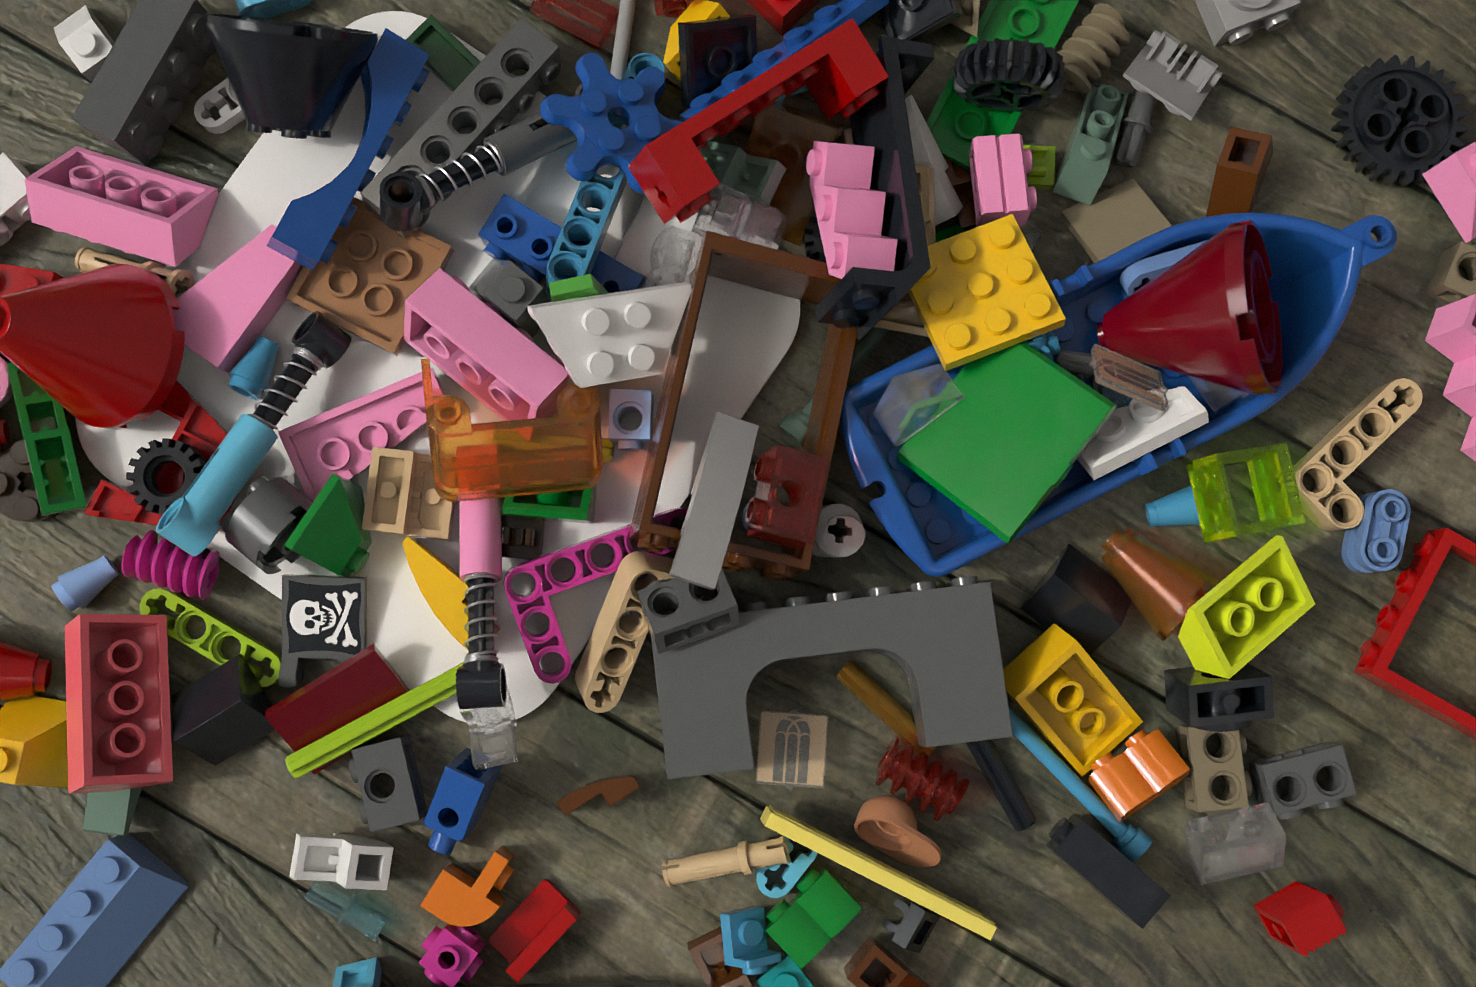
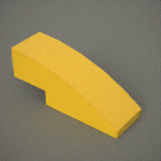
M407 536L402 545L420 592L435 616L449 633L464 646V643L468 640V632L464 629V626L468 623V616L464 613V609L468 606V599L464 596L468 585L460 580V574L431 550L417 539ZM494 623V633H497L501 628Z

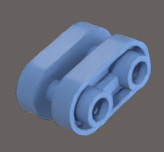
M1385 489L1359 496L1364 506L1363 519L1357 526L1345 529L1341 557L1346 567L1353 572L1364 574L1388 571L1396 567L1402 558L1411 507L1408 499L1401 492Z

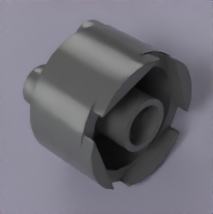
M261 476L250 484L247 489V497L238 508L224 516L220 523V529L225 532L227 542L264 573L275 574L281 571L276 565L285 559L292 564L301 556L284 546V544L313 501L285 478L277 477L269 480L265 476Z

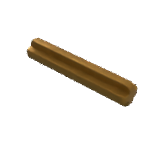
M854 661L847 662L840 669L837 679L920 758H926L935 750L936 746L923 747L918 745L916 725L913 717Z

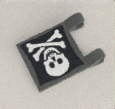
M282 575V660L279 684L282 687H295L297 683L303 680L304 672L301 658L348 660L366 648L367 577Z

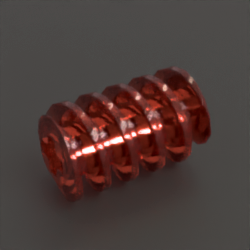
M895 736L879 761L876 769L875 785L880 786L887 779L892 780L890 794L894 795L900 789L905 788L904 801L909 804L917 796L920 797L918 811L922 813L931 805L935 806L933 820L936 822L945 814L950 815L965 795L969 779L963 778L956 784L957 772L952 769L946 771L941 776L943 765L940 761L936 760L927 767L928 754L925 752H920L912 759L913 745L907 743L898 750L899 737Z

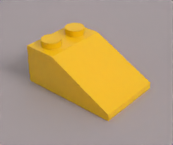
M1055 623L1003 669L1006 693L1009 698L1081 777L1092 769L1093 763L1111 752L1143 723L1141 718L1079 642Z

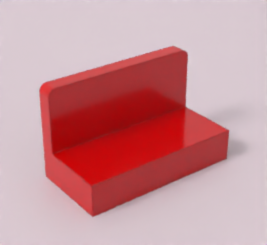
M544 879L492 933L488 941L510 963L505 971L518 983L577 920L581 911L548 879Z

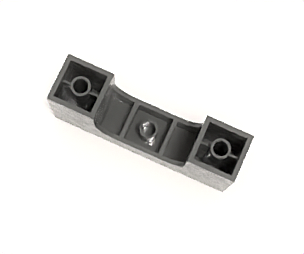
M978 576L954 578L951 582H947V587L936 588V581H926L910 584V587H906V592L894 593V586L868 589L869 592H865L866 597L853 599L852 591L827 594V597H824L825 602L811 604L810 597L806 596L785 599L784 607L769 609L768 602L743 604V612L739 613L740 626L658 654L651 636L667 780L754 769L746 705L749 687L756 675L767 666L791 660L866 651L881 653L893 659L902 668L908 680L919 746L935 747L1013 737L991 583H978Z

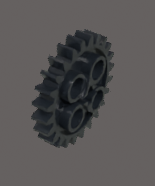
M1394 55L1386 64L1379 58L1370 68L1365 65L1356 73V77H1351L1344 84L1346 90H1343L1336 97V100L1342 105L1336 107L1331 113L1334 117L1342 120L1337 122L1331 128V131L1343 133L1344 137L1335 143V146H1348L1350 151L1344 156L1343 160L1348 161L1356 158L1359 161L1354 170L1356 173L1367 167L1370 169L1369 181L1372 182L1382 174L1385 186L1391 185L1397 178L1401 187L1407 186L1413 179L1419 184L1425 181L1423 173L1463 147L1464 143L1457 137L1467 132L1468 127L1459 124L1458 121L1467 116L1468 111L1456 109V105L1464 99V96L1451 95L1450 91L1456 85L1455 81L1446 84L1440 81L1445 72L1443 69L1432 75L1429 73L1430 61L1427 60L1417 68L1415 67L1414 56H1410L1401 65L1398 56ZM1384 90L1392 94L1394 101L1389 100L1385 96ZM1411 91H1413L1414 97L1411 104L1408 105ZM1421 106L1428 110L1430 117L1423 114ZM1406 107L1402 116L1398 115ZM1367 124L1376 128L1378 136H1374L1369 131ZM1399 126L1401 129L1394 133L1396 127ZM1391 137L1388 151L1386 152L1384 147L1387 140ZM1405 141L1413 145L1415 153L1407 149Z

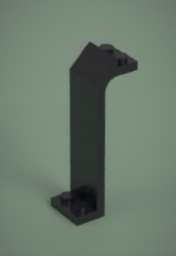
M882 35L877 40L879 50L875 55L889 77L877 86L880 94L866 103L863 108L852 114L850 122L853 144L875 147L870 189L886 192L881 235L898 239L894 271L852 267L816 306L817 323L834 324L835 327L842 329L856 326L858 341L931 268L905 94L934 60L932 44Z

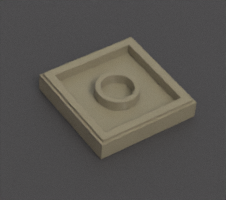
M1134 178L1095 195L1091 205L1080 202L1062 211V221L1094 263L1145 237L1172 226Z

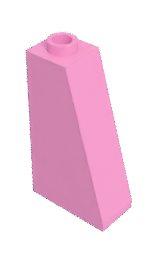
M273 224L179 296L177 300L180 309H173L176 330L184 331V345L227 373H230L254 344L257 336L262 334L286 301V296L303 267L299 263L267 247L276 229V226Z

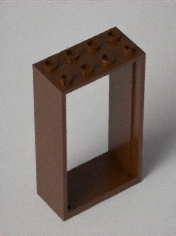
M706 231L692 254L686 283L691 284L692 291L671 347L628 539L638 541V548L656 553H662L663 549L677 550L682 536L680 535L681 529L654 523L653 518L707 276L717 277L818 305L841 280L829 275L827 263ZM834 324L828 325L809 416L808 430L804 440L781 553L729 541L722 564L723 569L744 572V568H754L761 570L760 577L783 582L785 578H794L795 574L809 570L857 337L856 326L842 329L835 327Z

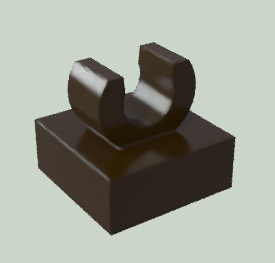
M502 515V558L531 560L542 556L545 520Z

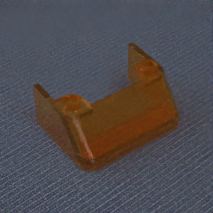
M421 359L433 483L435 491L441 498L450 502L582 490L591 488L599 482L603 471V451L598 385L580 388L573 384L565 387L557 398L558 416L471 424L470 410L464 400L453 395L434 396L430 359Z

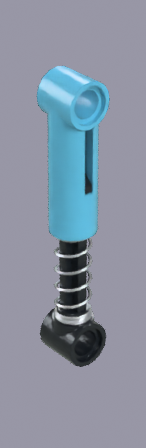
M315 311L310 314L294 333L292 343L295 344V349L292 352L293 359L290 362L284 363L285 370L281 375L274 377L275 384L272 388L264 390L265 398L262 402L254 404V413L242 414L184 495L174 501L160 518L155 531L191 556L199 555L217 534L220 519L278 439L273 429L279 430L276 425L283 415L288 416L286 411L293 402L298 403V400L295 398L303 388L307 389L305 384L312 375L317 376L316 372L321 370L322 367L327 369L334 365L348 349L351 343V336L321 312Z

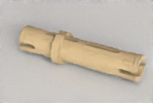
M785 836L751 844L748 843V840L738 842L736 847L664 860L662 867L668 870H662L667 887L743 872L746 876L754 874L755 869L789 864L790 856L786 854L790 853Z

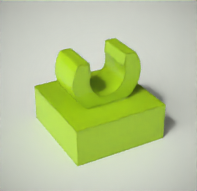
M1023 145L1024 149L1030 148L1032 153L1031 173L1027 174L1028 187L1034 186L1035 189L1051 190L1055 179L1056 146Z

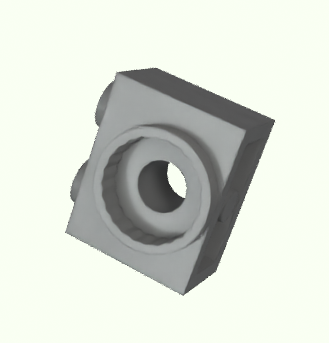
M1194 0L1214 47L1228 41L1230 45L1239 44L1253 36V32L1262 28H1266L1268 32L1276 30L1290 21L1289 16L1301 4L1300 0Z

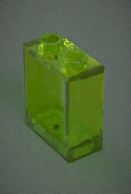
M1287 442L1217 453L1186 462L1204 543L1306 523ZM1247 462L1260 522L1238 526L1224 466ZM1278 482H1279L1280 485H1281V489H1280V490H1279L1278 487H1277V483H1278Z

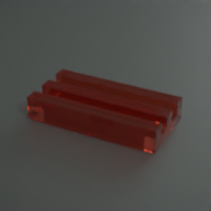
M537 0L532 2L530 6L532 14L599 48L602 47L619 13L617 8L601 0L573 1L606 17V20L567 0ZM549 2L569 14L594 25L600 31L596 33L545 7V5Z

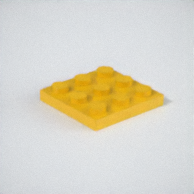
M1013 214L927 246L931 268L908 291L945 371L1063 327L1066 320Z

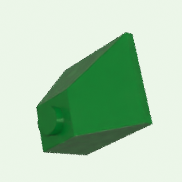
M333 473L284 546L339 576L349 577L352 572L358 573L369 559L370 553L367 550L372 544L370 531L362 529L365 507L362 487L351 480Z

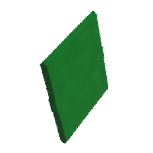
M1021 342L966 363L955 379H951L937 398L938 401L899 450L896 458L1008 544L1015 539L1054 487L1057 488L1063 479L1066 478L1073 468L1072 464L1112 415L1116 404L1026 342Z

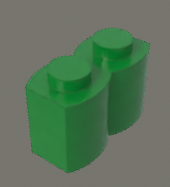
M826 867L819 873L814 868L810 870L796 885L800 892L789 903L784 898L781 899L766 915L770 922L766 925L765 931L801 969L862 909L861 903Z

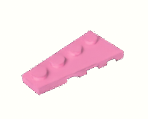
M429 368L278 431V434L305 495L314 502L333 473L348 480L353 479L370 466L373 447L393 449L450 405L434 368Z

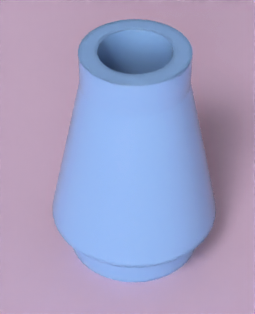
M103 555L93 562L59 575L58 581L52 584L51 588L61 603L72 612L78 607L84 609L120 573L106 555Z

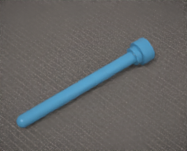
M1009 707L1012 733L1115 837L1113 842L1117 845L1116 849L1131 862L1142 856L1153 840L1140 827L1135 829L1131 824L1126 826L1123 821L1119 823L1107 805Z

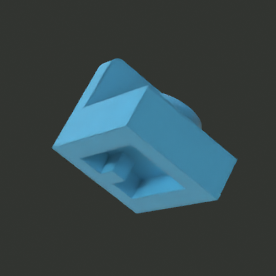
M751 906L720 913L725 965L742 968L743 974L754 975L765 973L768 971L767 965L782 961L781 952L768 950L764 907Z

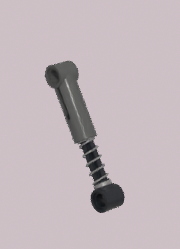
M582 84L578 86L575 95L572 97H577L582 94ZM540 112L484 138V146H477L475 153L465 152L458 161L450 159L445 167L440 168L436 166L429 175L421 173L414 176L406 172H395L386 176L382 180L379 189L381 219L386 226L395 231L412 230L420 224L423 213L429 211L438 198L443 201L444 195L452 191L458 194V188L467 184L472 187L473 181L481 177L487 180V174L493 171L501 176H505L576 141L577 138L573 131L567 127L554 126L547 123L542 118ZM396 201H406V203H397Z

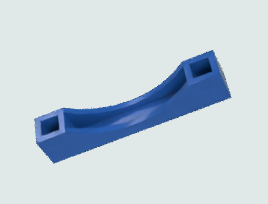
M385 28L360 75L365 94V121L362 138L354 158L330 183L311 194L290 202L267 247L313 271L319 261L325 264L328 263L339 243L333 240L332 236L338 225L344 229L348 226L357 209L356 206L350 204L357 191L362 192L373 180L376 173L370 170L369 167L375 156L383 160L394 138L387 135L393 123L401 126L412 106L405 101L411 89L417 93L420 91L430 71L423 68L430 54Z

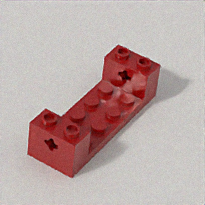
M852 18L645 145L629 164L628 168L663 223L666 224L675 217L682 223L712 201L709 193L720 184L700 153L708 145L707 142L719 135L721 138L740 126L741 121L752 114L753 117L759 115L774 104L773 101L785 94L787 97L804 85L810 91L827 120H830L839 113L846 119L878 96L880 92L877 86L889 76Z

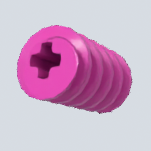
M150 530L143 539L136 535L129 541L123 554L121 568L125 577H137L141 582H153L155 586L161 588L168 586L172 592L181 593L184 591L186 596L192 598L199 596L203 601L207 599L215 586L219 574L220 557L217 550H212L206 559H203L204 550L199 555L193 557L177 546L173 549V543L164 537L158 544V533Z

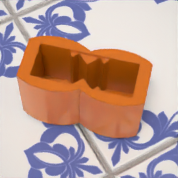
M1145 729L1139 731L1125 742L1128 749L1114 757L1110 752L1102 756L1091 766L1094 772L1089 776V783L1119 823L1177 785L1188 776L1191 770L1159 729L1149 734Z

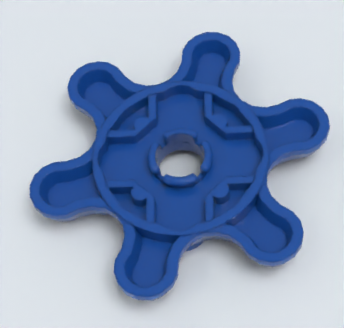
M587 53L578 59L575 67L576 74L583 85L582 94L577 97L561 94L550 95L542 101L540 114L547 123L554 126L567 127L575 134L578 142L577 148L569 155L566 161L567 172L572 178L577 181H588L594 177L600 167L613 165L624 172L632 190L645 194L629 170V164L645 145L683 123L682 121L664 117L655 106L656 98L665 89L664 74L656 67H647L642 69L635 79L619 80L609 72L604 59L599 54ZM610 112L622 116L625 120L628 119V127L619 129L611 125L608 119Z

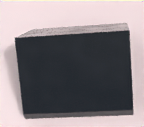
M1067 544L1020 609L1046 629L1054 623L1077 640L1090 656L1122 625L1135 593L1072 545Z
M242 654L237 655L172 695L173 742L215 766L275 730L265 718V710L272 707L273 704Z

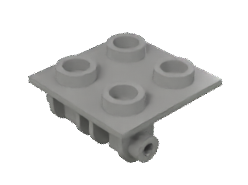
M1155 29L1146 45L1125 71L1123 77L1129 80L1131 85L1139 92L1149 93L1163 102L1171 113L1184 116L1191 121L1223 73L1217 70L1218 64L1203 55L1200 56L1192 69H1189L1188 66L1198 51L1195 50L1186 64L1183 65L1178 60L1188 45L1184 44L1176 57L1172 58V54L1181 41L1165 30L1163 33H1160Z

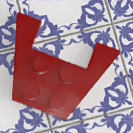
M176 380L171 392L158 410L180 421L172 440H178L196 447L201 451L200 454L206 456L209 460L228 432ZM176 462L164 464L156 475L157 486L165 494L178 491L185 480L184 470ZM102 479L84 511L89 516L157 525L162 517V514L152 513L145 510V506L138 505L134 501L137 495L130 494L129 491ZM236 498L234 499V501L232 502V504L229 506V508L227 509V511L224 513V515H223L222 518L220 519L219 523H221V521H222V519L224 518V516H225L227 513H229V511H230V509H231L233 503L235 502Z

